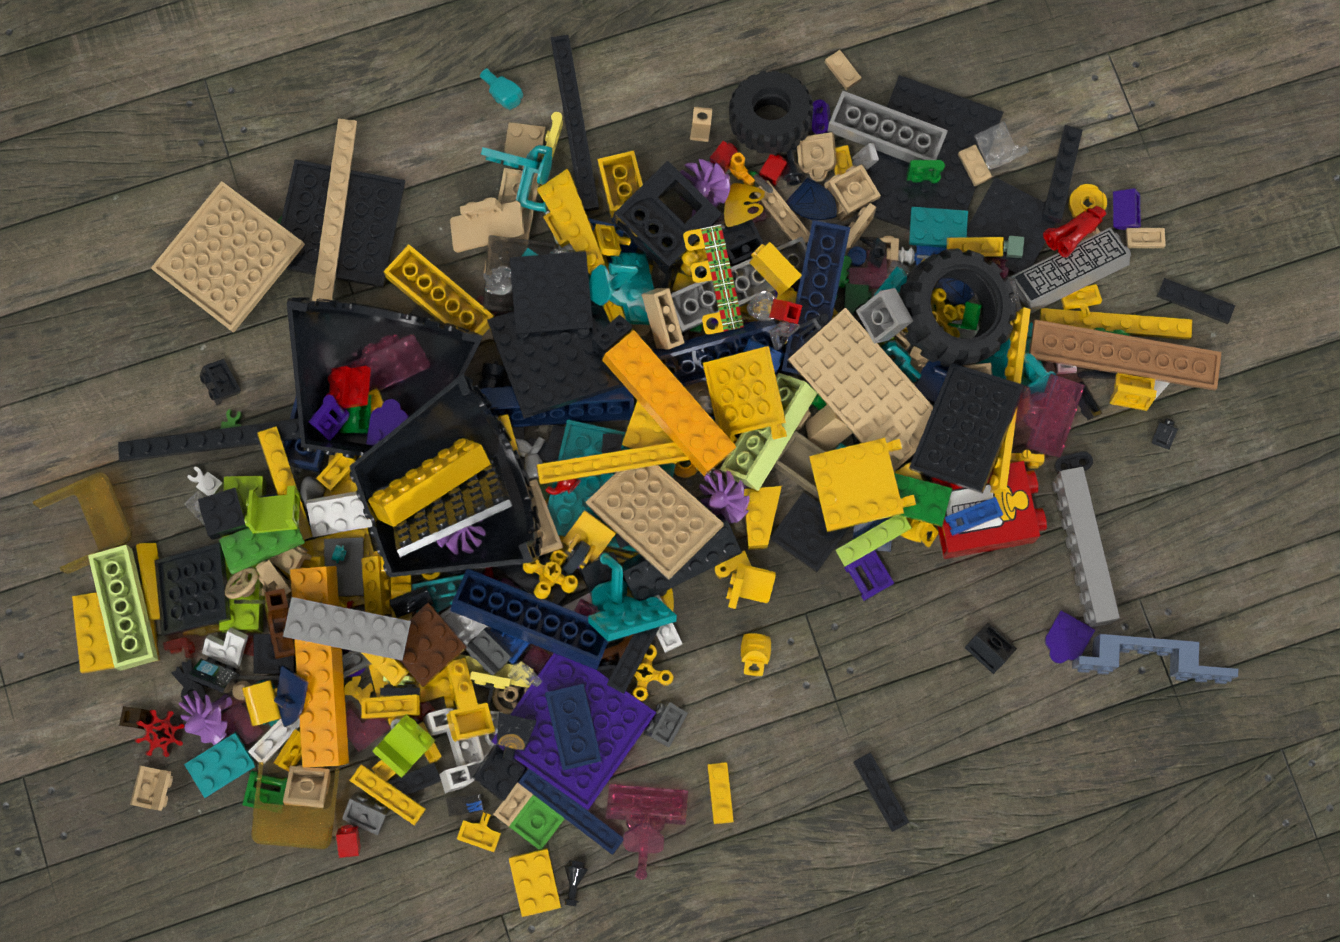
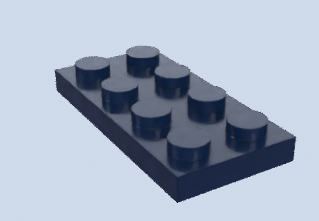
M584 684L546 692L545 696L562 769L567 770L601 762Z

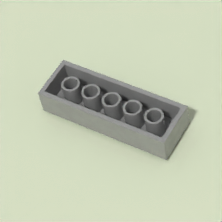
M845 91L841 93L828 126V132H833L838 136L864 146L868 143H874L877 151L909 163L910 160H937L948 131Z
M292 597L283 637L403 660L411 621Z

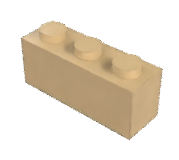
M656 288L643 293L642 298L656 348L671 349L683 344L684 340L670 289Z

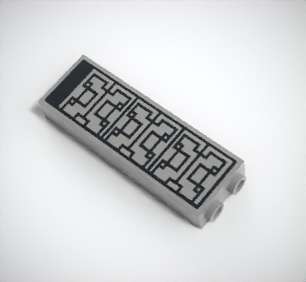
M1108 228L1080 242L1067 258L1057 253L1011 276V287L1025 307L1031 309V314L1130 264L1131 252L1127 246L1124 247L1121 243L1120 236L1114 233L1111 228Z

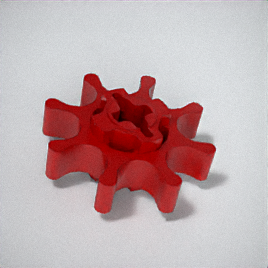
M151 709L152 721L149 724H144L142 721L136 722L137 725L144 727L145 734L141 738H135V742L148 741L149 749L145 753L147 756H151L153 750L156 747H160L163 750V756L169 757L167 751L168 744L175 742L177 745L182 746L183 742L176 740L174 733L177 729H183L185 726L181 723L176 726L171 725L170 718L174 714L173 711L169 710L164 719H159L156 715V710ZM152 729L161 730L167 737L158 736Z

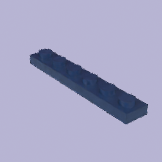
M528 769L518 782L613 855L625 840L580 804L532 770Z

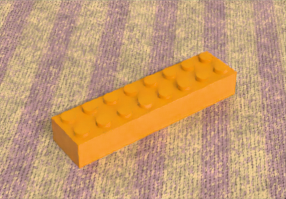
M634 330L605 353L602 361L703 476L735 450V444Z

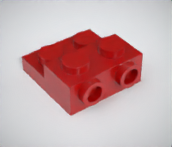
M368 366L332 368L331 374L328 376L330 391L327 395H332L342 408L368 405L371 368Z

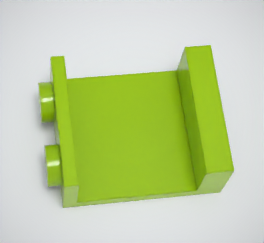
M287 486V495L260 498L257 497L254 490H249V498L246 499L248 513L245 515V524L253 534L298 529L301 495L296 486Z
M406 714L372 752L402 778L436 740Z

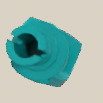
M488 68L481 72L480 78L490 85L489 93L498 104L500 103L508 110L520 105L523 92L516 83L506 79L504 76L497 78Z
M892 340L886 342L881 347L887 355H895V358L891 360L913 383L917 381L916 377L918 379L921 377L922 374L910 364L912 357L900 343Z

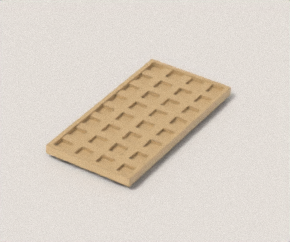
M844 308L787 360L861 443L885 438L886 443L900 439L902 449L889 452L893 471H895L916 452L933 406L877 343H873L868 332Z

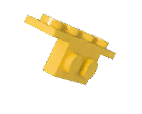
M379 556L362 558L365 612L383 616L391 615L392 607L389 601L391 599V577L389 575H381Z

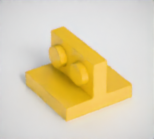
M1117 373L1114 392L1110 397V404L1147 411L1156 398L1157 390H1154L1155 379Z

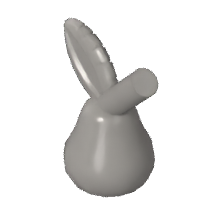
M539 436L533 447L526 440L515 439L519 455L525 457L524 468L529 481L538 479L536 465L543 464L537 453L545 439Z
M306 477L301 483L300 499L305 508H307L306 500L320 498L326 490V487L314 477Z

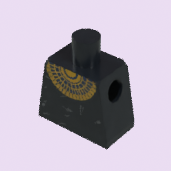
M499 712L497 745L505 747L502 759L514 761L516 749L525 751L537 721Z

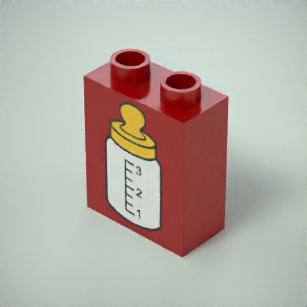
M1024 461L1010 463L1007 489L999 494L990 493V478L993 475V469L983 494L932 477L930 483L952 488L945 517L996 497L1003 512L1002 517L955 536H952L950 532L951 527L944 518L942 527L937 526L943 558L949 559L1035 543L1040 537V531L1047 529L1043 508L1034 509L1031 494L1038 493V481L1035 471H1026ZM961 518L956 520L958 526L963 525Z

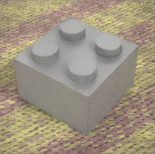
M896 288L880 291L856 310L874 344L890 340L913 322Z

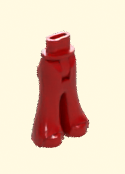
M1096 205L1081 212L1071 221L1058 228L1047 229L1043 232L1046 244L1053 251L1058 249V253L1062 257L1067 258L1083 238L1096 230L1097 226L1102 222V218L1106 215V211Z

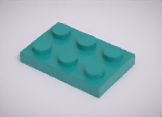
M911 207L909 245L947 248V238L967 237L968 211Z
M237 733L232 734L184 764L204 798L257 766Z

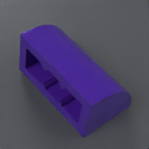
M1135 188L1113 191V225L1116 229L1141 228L1140 193Z

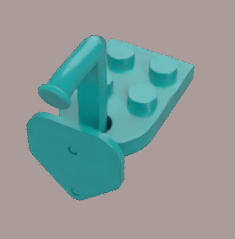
M544 145L535 146L526 158L482 147L481 155L486 156L485 160L501 164V161H504V165L519 168V165L524 166L516 201L520 202L521 207L546 213V202L530 201L528 197L535 173L538 174V184L544 185L548 181L552 166V147ZM539 153L545 154L541 163L537 162Z

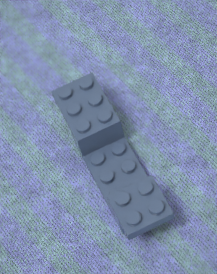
M1100 634L1093 639L1092 657L1079 656L1072 661V669H1078L1080 673H1089V671L1096 670L1097 674H1109V672H1113V670L1119 667V652L1129 653L1130 650H1136L1137 654L1157 652L1158 656H1169L1170 654V677H1175V680L1187 681V679L1194 678L1195 682L1215 680L1216 684H1227V682H1231L1232 679L1238 677V669L1199 666V642Z

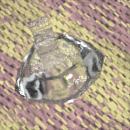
M506 266L491 269V275H487L486 272L483 274L487 282L485 291L496 295H505L512 292L511 270Z
M768 290L762 291L749 302L747 306L748 313L761 321L773 320L769 315L773 300L776 299L775 296Z

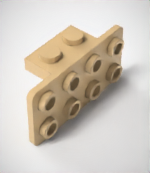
M485 198L480 202H469L465 206L460 207L462 215L450 219L453 250L457 253L524 235L521 204L518 201L501 204L496 198Z

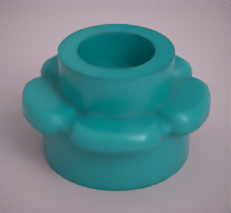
M336 545L331 560L336 561L337 564L339 560L343 561L347 550H344V545L342 547Z

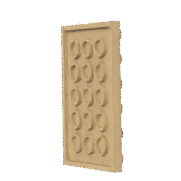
M658 465L616 472L586 501V505L668 580L724 526L721 520Z

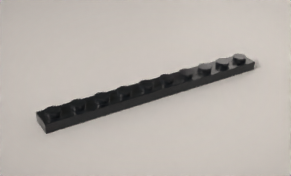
M569 35L551 37L577 192L585 212L598 210L599 204Z
M299 419L118 442L119 461L128 462L259 445L260 440L257 432L277 426L282 442L301 439Z

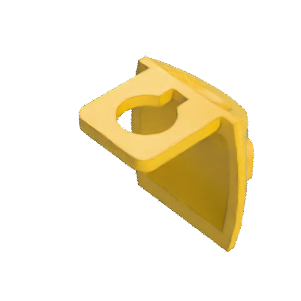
M907 518L912 529L900 536L915 542L922 541L926 547H930L938 535L937 529L933 524ZM932 531L931 538L927 540V532Z
M744 634L741 642V660L745 662L744 674L763 676L764 664H768L771 655V638L763 634ZM753 663L757 664V667H759L760 669L753 671L750 670L749 667L752 666Z

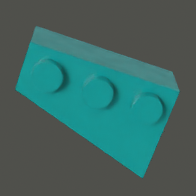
M464 575L412 584V591L426 586L434 603L432 606L437 612H440L452 605Z

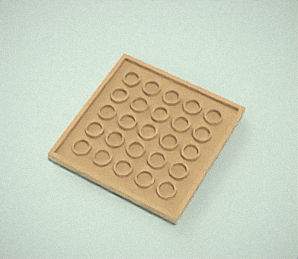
M221 181L151 269L234 333L305 244Z

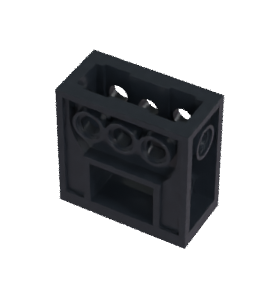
M666 161L614 213L612 222L628 238L630 237L631 241L666 274L687 251L683 237L684 233L714 226L719 221L722 213L669 161ZM672 188L696 211L686 223L661 201ZM649 230L654 231L655 234H651ZM691 234L688 237V243L691 246L700 240L696 234Z

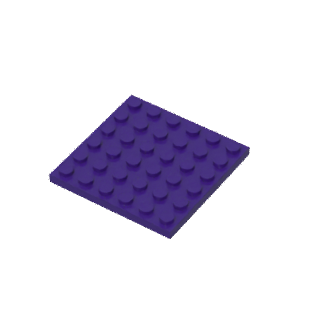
M553 653L510 714L537 721L525 751L516 749L515 759L582 807L589 810L656 712L627 691L622 694L607 686L609 679L597 670ZM584 684L601 762L563 770L545 693ZM497 734L491 741L495 745H497ZM497 745V746L500 747L502 750H504V748H505L504 746H499V745Z

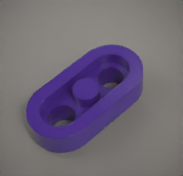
M816 100L813 102L812 131L816 135L829 133L830 107L825 101Z

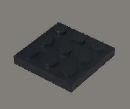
M803 492L772 534L770 540L817 573L849 527L827 532L821 504Z

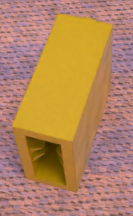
M771 242L766 246L762 244L751 254L753 259L749 263L780 295L802 276Z

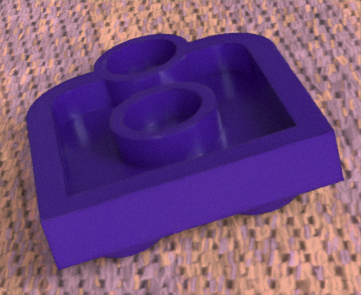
M386 400L381 408L373 410L370 417L366 445H376L409 418V415L401 410V406L396 400Z
M1060 611L1045 637V645L1050 649L1049 656L1051 660L1060 664L1067 660L1073 661L1081 656L1095 630L1067 613Z

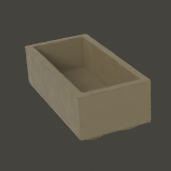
M795 431L773 467L819 499L809 456L824 453L825 451Z

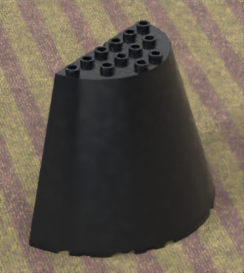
M308 297L288 298L287 313L301 447H304V450L309 452H316V449L323 450V453L328 455H335V452L342 453L347 458H354L355 455L362 456L373 447L366 445L368 433H340V428L331 441H329L309 423L313 414L324 404L323 399L330 391L328 376L331 374L332 368L343 366L350 368L370 367L369 392L378 389L384 402L389 399L396 400L400 404L401 410L410 417L457 377L465 374L482 340V335L454 324L446 323L445 327L440 326V322H437V320L410 313H399V311L352 302L342 303L338 300L322 298L316 299V301L309 300L310 298ZM395 373L404 375L403 383L393 381ZM331 409L329 414L336 419L337 413Z
M465 375L457 377L349 466L351 470L350 477L358 489L356 491L357 496L364 506V516L372 522L370 532L377 541V552L383 558V568L389 577L532 563L538 560V556L541 555L543 541L537 534L541 523L537 505L533 506L531 500L534 494L517 449L512 450L513 447L510 444L512 439L501 418L497 414L493 415L489 407H492L491 402L482 393L478 385L473 386V381ZM465 438L481 444L488 458L497 456L512 506L483 519L482 522H476L471 525L473 527L480 526L485 531V536L470 531L475 538L482 541L480 546L476 547L472 540L466 538L467 543L473 550L472 553L462 551V542L459 539L458 554H454L446 544L441 548L437 541L400 557L396 549L393 526L378 520L368 499L373 497L376 491L387 488L392 481L406 476L405 474L409 470L420 467L425 460L436 457L441 450L452 447L454 442L459 439Z

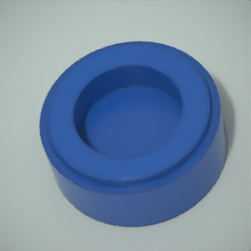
M856 246L849 250L847 256H850L852 260L851 265L861 266L864 264L867 255L863 248Z

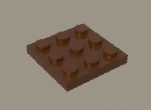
M427 603L409 620L411 622L403 660H400L422 687H425L467 648L466 644L430 603Z

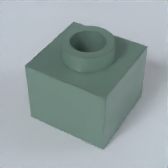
M1009 236L1008 241L1004 240L1003 252H1007L1006 257L1022 258L1024 237Z

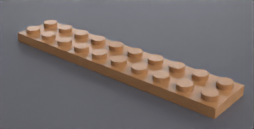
M1040 320L1033 321L1029 354H1032L1037 360L1116 374L1151 378L1157 381L1214 391L1217 390L1222 353Z

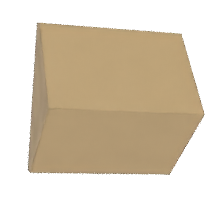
M828 405L806 421L808 440L825 452L833 450L853 434Z

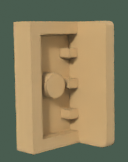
M297 546L267 560H270L273 564L290 574V569H300L304 560H311L312 556L307 553L308 550L306 548Z

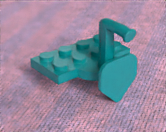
M620 252L619 256L611 255L612 263L609 264V274L605 265L597 266L591 273L589 282L590 300L598 305H604L610 300L614 304L623 307L626 321L630 324L650 325L642 298L643 293L654 290L646 255Z
M1032 322L1028 325L1021 384L1025 387L1023 391V399L1025 401L1042 399L1056 381L1054 371L1047 372L1041 360H1037L1032 354H1029L1033 328ZM1008 338L1007 342L1001 344L999 351L976 364L991 363L992 375L1006 379L1005 369L1008 366L1007 353L1010 349V339Z
M608 553L601 555V563L607 564L612 569V581L601 583L593 589L592 606L600 612L589 615L588 623L607 641L676 622L677 615L657 597H650L642 601L628 597L627 583L623 580L622 566Z

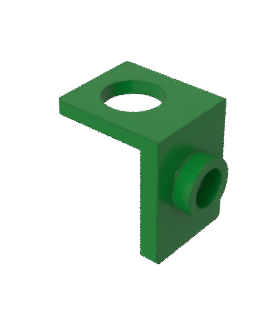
M966 302L962 324L948 322L947 325L977 330L981 305Z

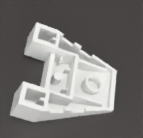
M453 709L438 710L428 713L423 717L424 724L431 736L447 732L457 767L445 770L439 774L445 793L462 789L474 781L472 776L493 745H495L491 741L498 732V711H490L495 729L493 733L456 742L452 739L446 717L448 712Z

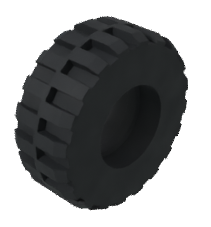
M762 71L757 75L753 74L747 77L746 81L740 82L738 88L734 89L732 93V99H730L729 103L731 130L734 135H737V140L741 144L744 143L750 150L754 149L762 154L764 152L770 154L787 152L790 148L800 145V141L806 139L812 127V96L809 94L807 87L801 85V81L791 77L790 74L779 73V71ZM766 105H775L783 108L787 114L780 119L766 120L759 117L755 111Z

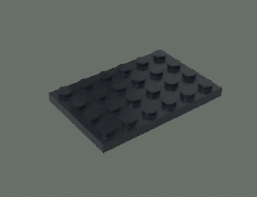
M951 363L909 469L983 494L1024 391V385Z

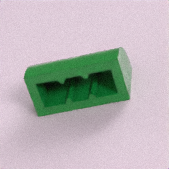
M368 395V405L345 408L350 416L341 427L340 433H368L371 417V395Z

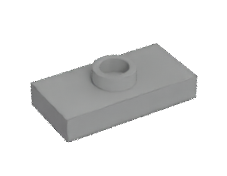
M868 143L851 158L853 166L856 165L857 167L862 164L864 169L867 170L879 160L874 143Z

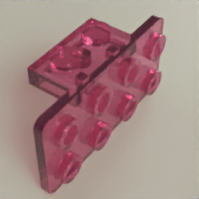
M397 334L393 336H385L376 344L371 343L365 346L362 350V358L346 366L350 368L368 366L371 368L370 392L375 389L380 391L427 369L430 366V362L414 335L411 334L399 339Z

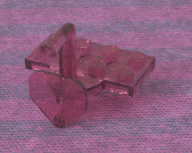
M1050 374L1044 392L1031 394L1030 388L1024 386L1025 388L1017 407L1015 424H1018L1023 419L1025 424L1032 429L1026 445L1027 448L1055 457H1061L1085 385Z
M609 785L606 819L626 820L629 830L624 833L623 846L628 851L639 852L638 868L635 874L637 879L644 880L647 877L648 853H659L663 850L664 836L660 832L664 829L665 824L686 825L687 790Z

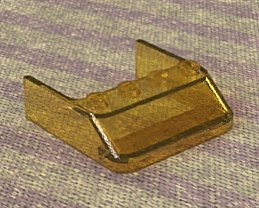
M95 473L32 501L36 507L42 509L71 495H75L98 547L97 551L88 555L126 545L132 538V531L112 483L104 473ZM88 555L59 567L60 571L69 574L90 565Z
M259 762L251 832L253 841L264 845L309 849H326L329 847L332 841L340 770H335L332 804L327 809L267 804L260 801L264 763Z

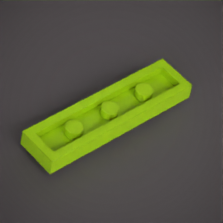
M896 515L835 551L846 567L912 529V526L906 517Z

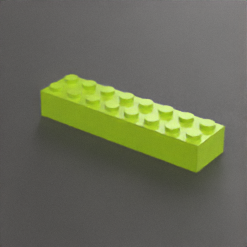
M263 476L224 477L223 491L236 488L241 494L247 515L246 499L249 498V490H254L258 498L266 495L267 480ZM225 559L228 582L234 574H231ZM258 564L251 566V568L256 569ZM251 573L248 574V580L250 581L252 578ZM257 579L254 585L255 590L250 596H241L236 599L229 598L231 620L219 623L220 631L227 633L230 628H233L242 633H263L264 596H262L263 584L259 579Z

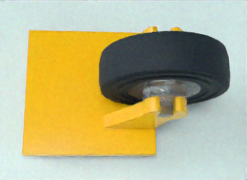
M584 510L562 540L568 545L563 554L567 559L562 569L568 574H572L578 566L583 569L589 560L592 562L599 557L616 532Z

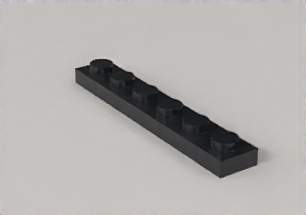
M1065 125L1063 128L1042 214L1043 219L1060 223L1062 220L1083 130L1068 125Z

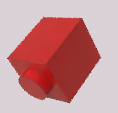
M722 141L710 156V162L714 165L715 163L719 164L724 173H726L731 165L732 156L738 153L737 148L732 143L727 144L725 141Z
M770 154L759 175L765 181L768 180L771 185L776 186L786 169L787 162L780 155Z
M774 299L769 317L798 324L802 305Z
M344 825L338 828L336 839L339 858L359 856L361 846L358 826Z

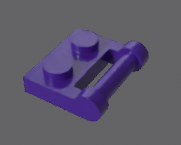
M327 395L323 399L324 404L313 414L309 423L326 439L331 441L348 420L350 414L336 402L332 395ZM331 409L337 413L336 419L329 414Z
M875 550L844 567L860 590L863 601L868 600L894 584ZM861 566L873 589L868 591L855 568Z

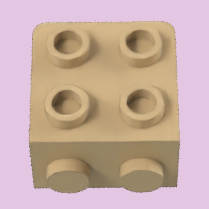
M139 766L130 805L162 811L168 801V796H166L167 788L171 787L173 781L171 771Z

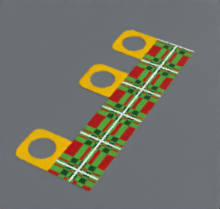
M721 225L686 231L683 235L686 249L693 251L705 248L708 261L691 265L693 281L696 283L713 281L719 312L702 317L705 333L714 334L743 328ZM691 234L699 236L700 242L697 246H691L688 243V237ZM698 266L706 268L707 275L704 278H698L695 275V269ZM712 317L718 320V327L714 330L709 329L706 325L707 320Z

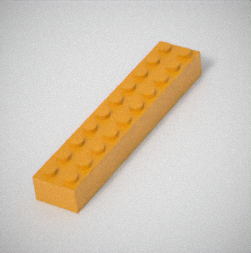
M336 566L290 569L292 597L339 607ZM295 639L297 675L308 682L304 707L299 717L302 766L324 767L348 764L349 754L342 648Z

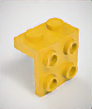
M738 563L737 571L732 573L730 584L733 587L728 588L726 599H730L728 607L736 609L739 597L768 603L776 573Z

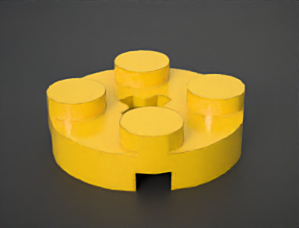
M1083 184L1077 187L1070 195L1068 201L1069 210L1073 218L1096 205L1104 210L1107 207L1106 195L1097 186L1092 184ZM1086 199H1089V202H1091L1093 205L1086 207V205H1084L1083 202H1085Z

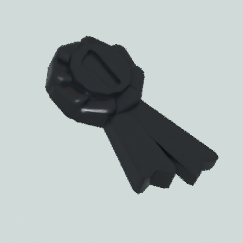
M192 660L182 662L184 673L181 668L177 667L176 671H172L171 674L183 686L181 698L184 704L189 705L184 698L185 695L190 696L196 701L193 691H196L202 702H204L206 692L203 686L187 678L193 669Z

